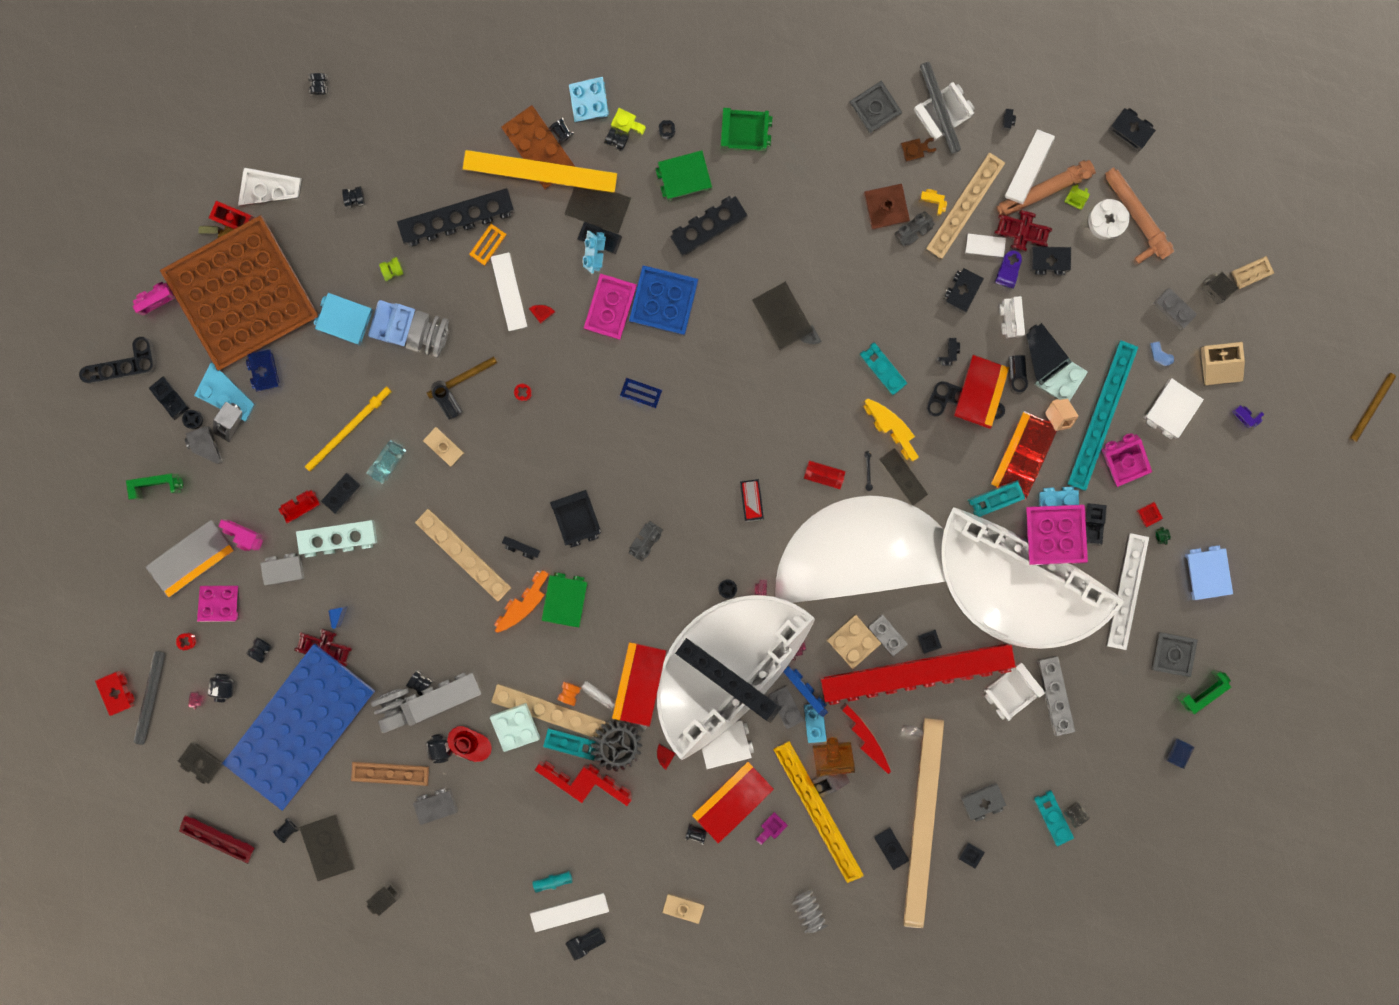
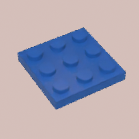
M643 265L629 322L685 335L699 279Z

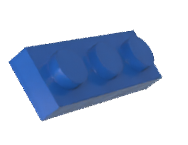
M788 666L783 672L816 712L824 717L828 713L825 709L827 704L820 696L818 698L815 697L813 694L815 690L808 682L805 684L801 680L803 675L797 669L793 670Z

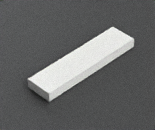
M1037 129L1007 190L1005 198L1022 205L1024 204L1055 140V136Z
M510 253L492 256L491 261L508 330L510 332L526 328L528 326Z
M600 893L532 912L530 916L535 932L607 913L609 908L605 894Z

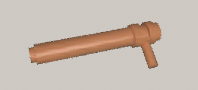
M1083 160L1078 163L1079 165H1072L1067 168V171L1031 187L1023 205L1010 199L1000 202L996 206L999 214L1009 216L1073 184L1077 185L1083 179L1088 180L1092 178V175L1096 174L1093 164L1090 160Z
M1112 168L1106 172V180L1145 234L1148 244L1151 246L1135 257L1136 261L1140 264L1154 253L1163 260L1173 253V244L1167 241L1166 234L1160 231L1119 170Z

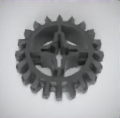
M615 719L614 724L610 720L607 721V727L601 724L600 726L603 730L596 729L595 732L598 736H592L596 743L590 744L592 748H596L591 752L592 755H597L594 760L600 762L599 765L601 767L606 766V769L609 771L613 767V770L617 772L619 766L621 770H625V764L632 767L630 761L636 762L638 759L634 757L635 754H641L637 750V748L642 747V744L638 743L641 740V736L637 735L638 730L633 729L632 724L627 725L626 721L620 723L617 719ZM617 731L612 738H606L610 733ZM625 732L629 737L630 746L624 744ZM619 743L622 747L614 748L611 744ZM603 744L609 748L608 759L603 753ZM622 752H627L625 756L615 760L616 758H618L619 754H621Z

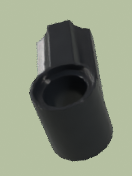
M1025 355L1009 356L1010 389L1015 394H1022L1028 388ZM1021 380L1024 383V388L1021 390L1016 389L1014 382Z
M444 381L434 382L431 386L433 398L437 401L448 420L455 418L462 412L461 407ZM437 388H444L445 392L438 395L435 393Z
M598 927L583 936L579 935L569 940L565 945L575 961L587 955L594 948L606 943V939Z

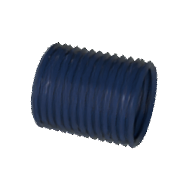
M1176 738L1166 761L1185 769L1195 747Z

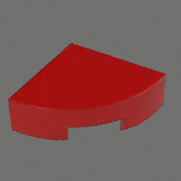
M534 305L529 308L540 324L555 313L551 307L546 305Z
M659 743L657 759L666 770L676 753Z

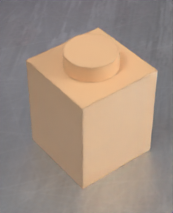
M1068 398L1052 401L1045 412L1055 431L1071 428L1079 417Z

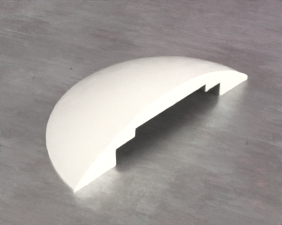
M860 496L833 503L811 516L802 524L787 544L777 571L775 597L796 603L945 582L946 579L942 565L944 529L919 508L893 498Z
M953 507L948 517L942 540V565L945 579L955 602L962 612L976 626L992 637L1026 648L1043 649L1065 646L1080 641L1099 630L1115 615L1123 604L1124 600L1072 564L1029 565L1028 540L981 517Z
M751 595L719 603L704 611L684 628L672 644L664 660L657 692V709L663 733L671 748L681 760L689 757L716 739L750 709L675 654L686 638L691 640L765 694L796 655L814 623L815 618L786 600L771 596Z

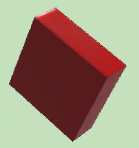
M1155 502L1137 510L1145 528L1163 519Z

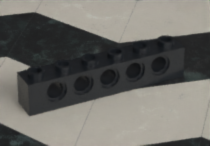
M505 188L399 220L397 224L403 244L413 247L419 245L420 241L424 239L433 241L438 239V235L444 233L446 236L457 233L456 230L464 228V230L475 228L474 224L482 222V225L494 222L493 219L497 217L501 219L509 218L515 210L509 190ZM491 203L498 204L499 207L496 212L488 210V206ZM473 208L480 210V215L476 218L470 216V211ZM454 214H460L462 216V219L459 223L452 222V216ZM437 219L443 220V226L440 229L433 227V223ZM424 225V233L416 234V226Z
M686 638L676 651V655L767 722L771 723L781 710V706L691 640Z

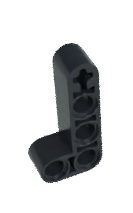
M145 337L135 338L132 343L134 357L85 366L79 372L80 379L88 384H96L152 373L156 369V358L152 341ZM141 341L147 343V347L143 351L139 349ZM148 359L150 361V367L144 370L142 367V363L144 360ZM126 363L131 364V371L129 373H125L123 370ZM108 366L113 370L109 377L104 373L105 368ZM89 372H98L99 376L93 375L90 376V378H86V375L89 374Z
M945 381L935 384L926 405L928 415L931 417L940 416L944 412L947 402L957 406L958 401L955 399V394L961 392L962 388ZM939 385H944L947 388L946 395L938 394L937 388ZM1000 402L998 405L1000 414H996L994 420L1002 418L1005 414V407ZM932 403L939 404V413H933L930 410Z

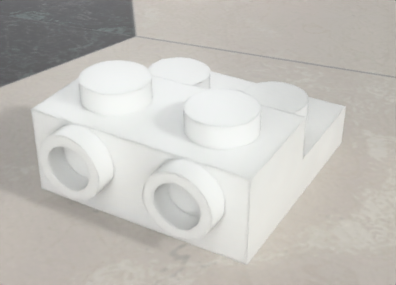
M1018 296L1002 300V304H999L1000 316L1003 315L1004 323H1001L1002 335H1005L1006 339L1024 336L1022 297Z

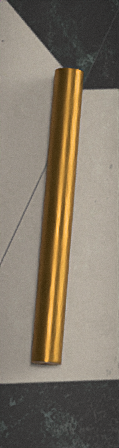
M493 356L445 383L450 389L495 365L497 361ZM441 387L437 388L435 393L439 395L442 392H444L445 389ZM431 390L426 392L429 399L433 398Z
M1389 373L1350 439L1355 442L1358 441L1397 377L1396 375Z

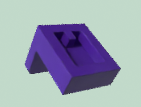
M1239 405L1232 410V413L1246 428L1252 426L1255 428L1263 421L1261 419L1264 416L1263 412H1258L1252 418V412L1246 406L1242 407Z

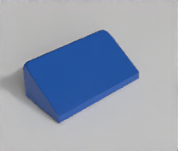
M348 606L328 611L331 628L341 627Z

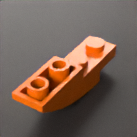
M542 570L541 573L536 572L531 580L534 582L531 589L527 587L521 596L524 599L523 601L517 598L514 601L509 600L504 608L507 610L504 617L499 616L494 624L497 627L495 632L499 633L512 627L536 608L546 595L540 591V588L549 576L548 572Z

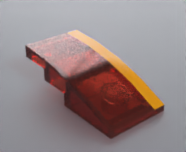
M1023 411L991 485L999 488L1018 480L1025 499H1027L1057 431H1055L1054 426L1048 421Z

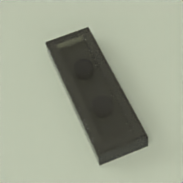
M895 448L879 459L912 506L928 495Z

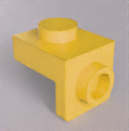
M926 189V192H921L919 201L938 204L936 216H940L942 212L946 211L947 201H944L945 195L937 194V191L932 189Z

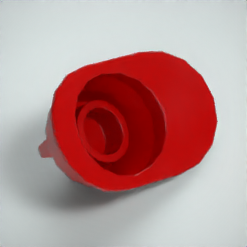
M458 726L453 728L448 734V746L457 757L473 762H482L491 754L492 747L490 741L478 732L464 726Z

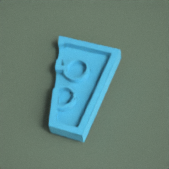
M213 362L210 363L194 396L220 409L225 402L229 404L234 403L241 408L242 420L247 422L255 404L221 370L218 371Z

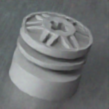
M417 310L408 332L406 349L419 352L422 345H426L425 354L429 355L433 347V356L438 358L447 341L449 319L443 318L439 326V316H436L433 322L429 323L430 314Z
M408 688L393 690L371 702L372 707L379 704L382 707L374 711L375 714L384 713L385 715L384 718L378 721L382 733L408 724L400 704L406 702L405 699L403 700L402 695L410 693Z

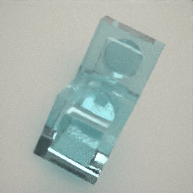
M390 440L366 474L383 484L385 480L390 478L406 450Z

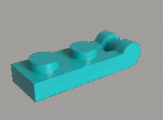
M873 342L869 345V349L863 350L859 355L893 396L908 383L877 344ZM876 354L879 358L873 362L870 357Z
M1016 480L989 492L971 497L968 501L975 510L973 512L974 515L981 517L1024 500L1025 495L1019 481ZM985 501L986 507L982 508L980 502Z
M548 728L543 747L595 761L594 759L597 756L591 754L596 748L590 746V744L596 743V741ZM584 744L589 745L588 752L582 751Z
M1049 790L1045 795L1035 797L1034 801L1056 846L1058 847L1074 839L1053 792ZM1050 801L1052 806L1045 809L1043 804Z

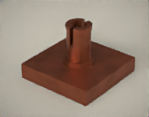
M902 183L864 191L872 230L910 222Z

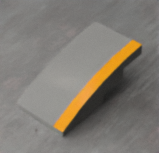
M210 520L147 565L146 569L169 598L230 555L234 550Z

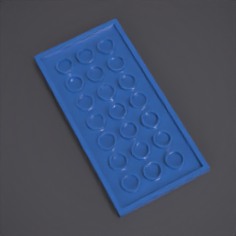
M313 644L222 764L283 811L375 690L318 645Z

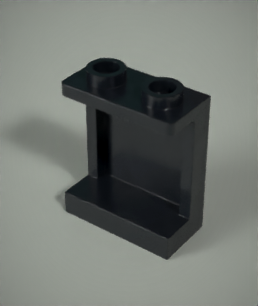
M587 490L550 502L565 546L569 545L572 548L581 545V540L588 539L589 542L599 538L598 534L602 532Z

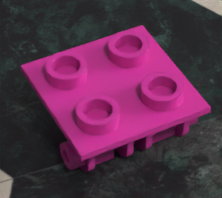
M200 586L197 622H234L238 620V586Z

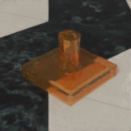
M831 737L827 739V745L813 746L817 776L855 773L851 742L838 743L837 738Z

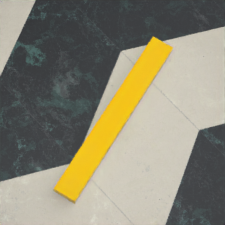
M465 150L463 170L615 193L618 175L612 172Z
M790 741L775 747L773 750L846 882L849 883L864 876Z

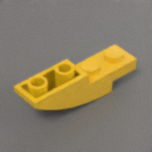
M866 399L864 401L866 405L863 408L869 416L873 415L876 420L873 423L879 432L883 431V433L889 430L892 431L890 436L895 444L899 443L903 448L901 453L906 460L910 459L912 462L919 458L909 442L915 436L906 424L885 406Z

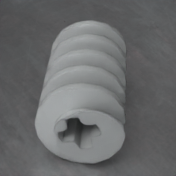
M813 890L799 894L792 903L793 905H799L795 911L802 912L798 918L805 919L801 924L802 926H808L804 931L805 933H814L828 926L822 925L826 921L825 918H819L823 914L822 911H816L820 906L814 903L816 897L811 896Z

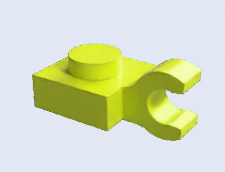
M618 108L611 123V126L627 134L632 129L643 135L646 129L643 124L635 122V115L621 108Z

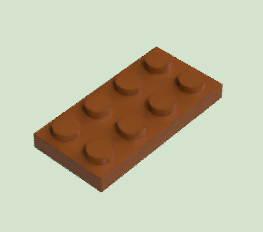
M533 105L501 126L523 159L575 167ZM540 182L545 190L553 185L552 183Z

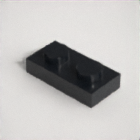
M504 536L502 544H505V549L515 552L517 549L523 552L522 556L531 560L534 557L538 558L541 550L507 536Z

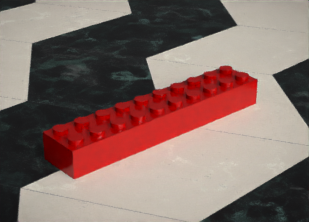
M1005 643L820 677V684L824 702L834 705L841 703V699H847L850 702L860 700L859 696L866 695L867 698L879 696L878 693L885 692L886 695L898 693L897 689L904 688L905 691L917 689L916 686L923 685L926 688L936 686L935 682L940 681L943 684L953 683L956 678L964 681L974 679L973 675L978 674L981 677L992 676L994 671H998L1000 674L1012 672L1011 668H1016L1012 645Z

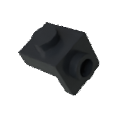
M957 338L947 339L948 357L936 358V362H941V366H950L952 362L957 361V354H960V342H957Z

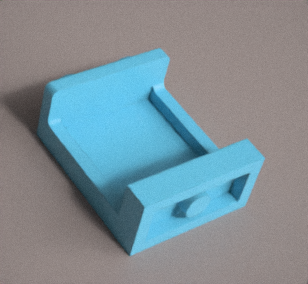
M330 293L327 296H323L320 307H322L321 313L314 320L315 329L361 345L373 309Z

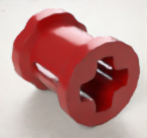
M519 384L514 389V395L520 401H528L532 396V390L526 384ZM520 388H522L523 390L526 388L528 389L526 391V397H519Z
M191 633L180 634L176 639L177 647L183 651L194 648L196 645L195 636ZM188 637L190 645L184 646L185 642L182 639Z

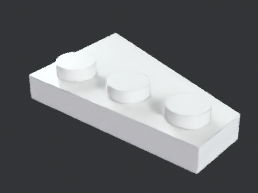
M244 168L238 206L299 197L302 178Z

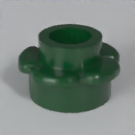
M1163 526L1155 530L1158 544L1167 545L1168 540L1171 539L1169 530Z

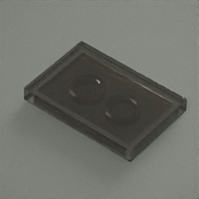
M574 187L564 215L619 234L632 198L617 192L611 193Z
M786 281L752 300L779 350L813 332Z
M337 814L299 827L317 881L355 869Z

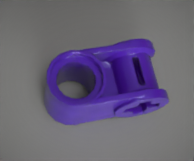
M1012 250L1005 254L996 277V284L1014 289L1022 262L1019 252ZM1015 255L1017 262L1011 265L1008 257Z

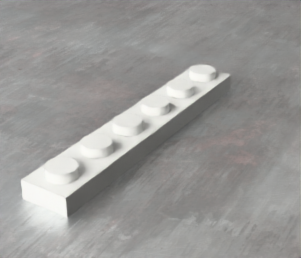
M1129 533L1117 595L1124 602L1112 617L1107 646L1127 650L1149 537Z

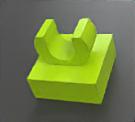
M1079 184L1072 186L1064 202L1082 210L1090 194L1087 188L1083 191L1078 188Z

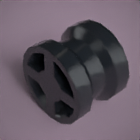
M188 410L182 416V423L189 429L200 428L204 421L202 414L195 410Z

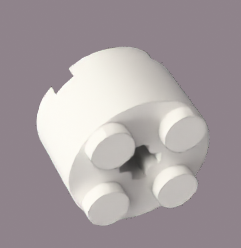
M1106 199L1095 205L1088 215V224L1092 234L1103 240L1114 239L1121 235L1129 224V212L1121 202L1113 199ZM1110 216L1112 222L1107 224L1105 217Z

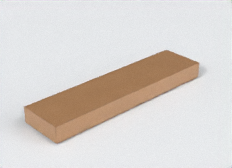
M352 762L351 781L428 786L429 766Z

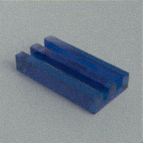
M626 378L620 396L656 408L662 390ZM628 383L657 392V395L654 396L628 387ZM628 390L633 393L654 399L655 401L654 403H651L646 400L628 395L625 393V391Z

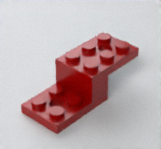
M540 761L535 768L536 772L581 803H583L595 784L626 806L632 800L630 790L624 786L618 787L615 785V780L610 776L605 775L604 777L599 774L600 770L591 763L589 766L587 764L583 766L573 782L569 781L571 777L561 771L560 774L554 770L555 766L548 761Z

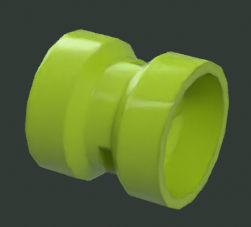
M398 257L392 258L390 262L379 263L385 281L391 280L393 276L399 277L404 275Z

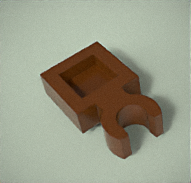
M920 138L901 143L905 162L924 158L923 152L925 151L927 153H934L937 149H930L928 147V143L933 142L934 138H928L924 143H921Z

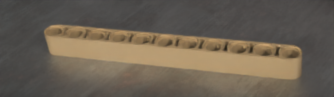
M924 718L904 927L923 928L944 720Z

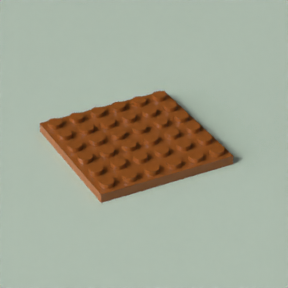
M262 215L160 269L161 274L218 371L318 317L317 311Z

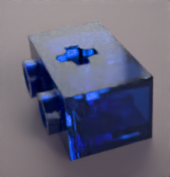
M268 349L247 354L246 366L248 371L251 370L253 378H250L252 389H256V392L260 393L281 388L273 350ZM261 367L267 369V372H264V376L258 374Z

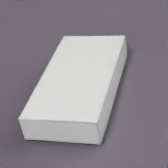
M967 234L965 253L1003 258L1006 238Z

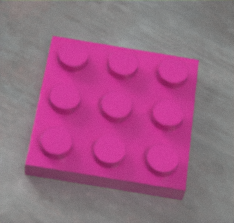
M1085 505L1026 507L1029 565L1088 563Z

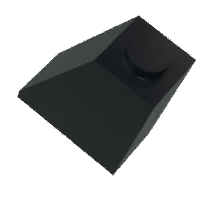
M1042 323L1036 324L1029 329V333L1026 335L1034 373L1039 384L1043 385L1072 362Z

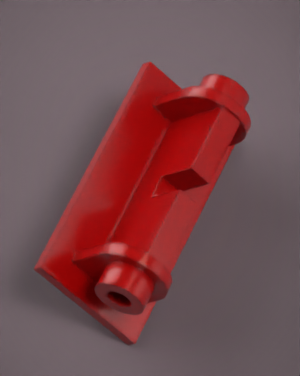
M809 460L804 479L841 489L846 471Z
M312 489L296 496V503L291 499L280 505L281 507L278 510L284 516L286 523L297 519L299 516L320 505Z

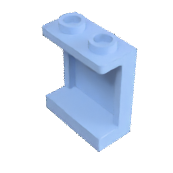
M379 300L368 336L384 342L405 346L415 309Z
M1220 545L1211 546L1209 551L1202 552L1201 548L1190 550V554H1185L1188 560L1193 591L1191 592L1192 600L1233 594L1225 548L1220 549Z

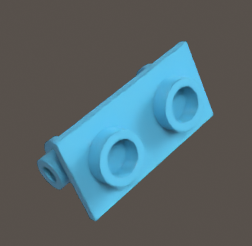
M587 231L583 267L591 273L600 271L602 267L603 253H597L598 250H604L606 237L602 232H597L595 235L591 231Z
M811 704L804 705L808 743L827 742L824 717L819 715Z

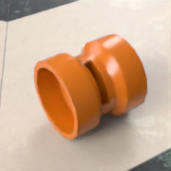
M563 682V690L558 695L557 700L575 706L577 701L575 696L580 693L581 687Z

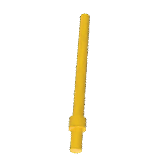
M386 386L377 396L374 395L369 400L370 403L305 465V468L310 472L375 408L377 409L392 391Z

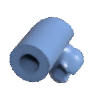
M1160 341L1150 343L1156 362L1164 366L1174 363V356L1162 351Z

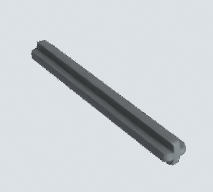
M930 62L922 63L920 68L951 153H957L961 150L932 66Z
M155 651L134 737L135 744L143 745L145 743L165 657L164 652Z

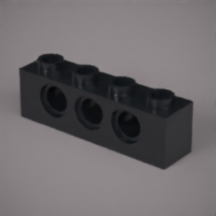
M731 196L726 197L721 201L722 205L717 208L715 206L708 208L704 211V216L700 218L695 216L688 221L689 225L686 227L679 226L672 231L673 234L670 238L682 257L748 218L747 213L736 196L733 198ZM722 210L729 212L730 217L727 220H722L719 217V213ZM710 220L714 226L712 229L706 230L702 226L703 222ZM694 230L697 233V237L694 240H689L686 237V233Z

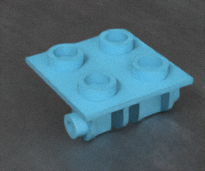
M603 77L569 84L574 122L596 117H608L609 110Z

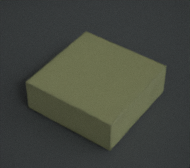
M200 226L199 234L218 235L221 228L218 226Z

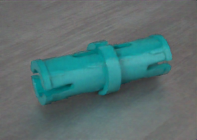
M570 871L558 875L551 874L547 878L536 880L532 883L535 893L548 889L555 890L559 886L573 883Z

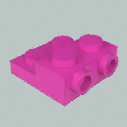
M159 282L153 286V290L150 292L143 291L136 295L137 299L133 300L134 306L132 307L137 314L144 316L175 299V296L167 283Z
M1126 434L1123 436V440L1119 442L1110 441L1105 444V448L1101 449L1117 487L1152 473L1142 440L1137 434Z
M221 519L218 527L223 528V533L235 536L233 542L237 543L236 547L244 551H250V549L259 551L263 543L261 534L228 519Z

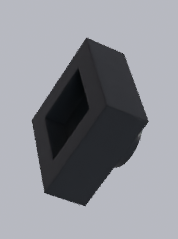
M1005 109L1002 130L1010 131L1011 126L1015 127L1016 115H1013L1014 109Z
M935 629L917 636L923 654L942 648Z
M967 842L958 859L976 869L985 852Z

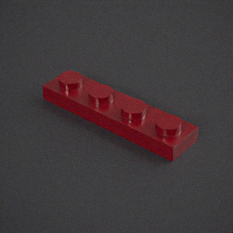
M186 815L181 822L179 832L246 864L250 862L255 848L248 843L241 842Z

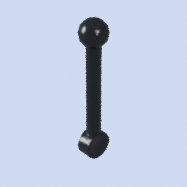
M866 451L864 453L867 468V484L865 488L867 491H871L873 489L870 472V457L872 453Z

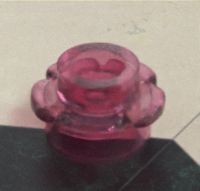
M198 691L190 692L188 707L196 710L197 706L200 707L202 702V695H199Z

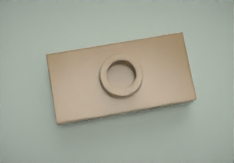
M1267 256L1232 271L1231 274L1237 288L1241 289L1274 274V271Z
M437 427L423 440L450 467L464 454Z
M668 894L662 913L699 924L705 905Z

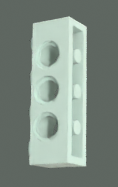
M374 520L296 531L299 554H304L305 557L316 556V552L323 551L324 555L335 553V549L342 548L343 552L353 551L354 546L360 545L362 549L373 548V544L377 543ZM354 531H358L361 534V539L358 542L353 541L351 538ZM335 534H339L342 537V541L338 545L332 541ZM317 536L323 540V544L319 548L313 543Z

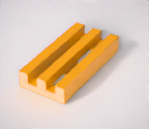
M490 224L469 255L485 266L507 234L493 224ZM493 229L495 232L477 256L475 253ZM500 234L501 236L485 259H481L497 235Z

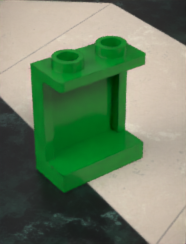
M723 108L721 148L766 151L767 146H771V135H768V127H772L773 116H769V111L766 110L765 112Z
M702 150L658 162L659 167L655 168L658 179L662 178L664 186H660L662 195L667 197L668 201L703 190H712Z
M171 473L126 480L128 499H144L142 487L168 483L171 493H181V489H183L182 477H179V474Z
M555 572L554 576H549L541 621L579 628L588 582L584 581L585 577L573 576V579L565 578L566 574Z
M1213 670L1211 673L1216 679L1213 685L1193 699L1184 692L1179 694L1177 698L1187 712L1196 714L1232 688L1229 684L1231 680L1225 672Z

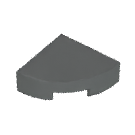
M813 325L795 334L799 340L806 344L822 342Z

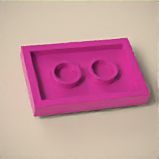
M600 273L583 329L621 340L637 284Z

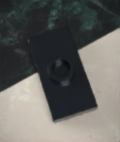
M890 827L873 836L893 870L910 861Z

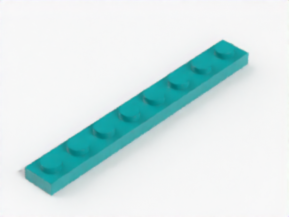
M1119 341L1067 485L1086 491L1138 346Z

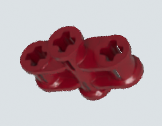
M1020 210V219L1005 215L998 216L1000 220L994 234L1014 239L1013 244L1010 246L1011 249L1027 252V243L1048 247L1047 241L1052 228L1032 223L1033 219L1036 218L1035 213Z
M321 628V636L318 638L299 632L300 639L294 651L306 654L312 645L316 644L343 666L347 667L348 655L353 648L334 643L333 639L337 636V633Z

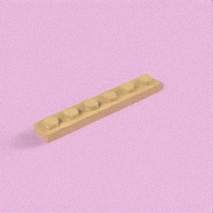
M989 152L926 250L941 260L943 259L1005 162Z
M427 509L415 522L495 600L499 602L511 589L493 569L430 509Z
M497 684L491 701L509 709L526 703L532 717L590 737H597L598 734L595 730L602 731L603 729L600 725L606 724L604 720Z

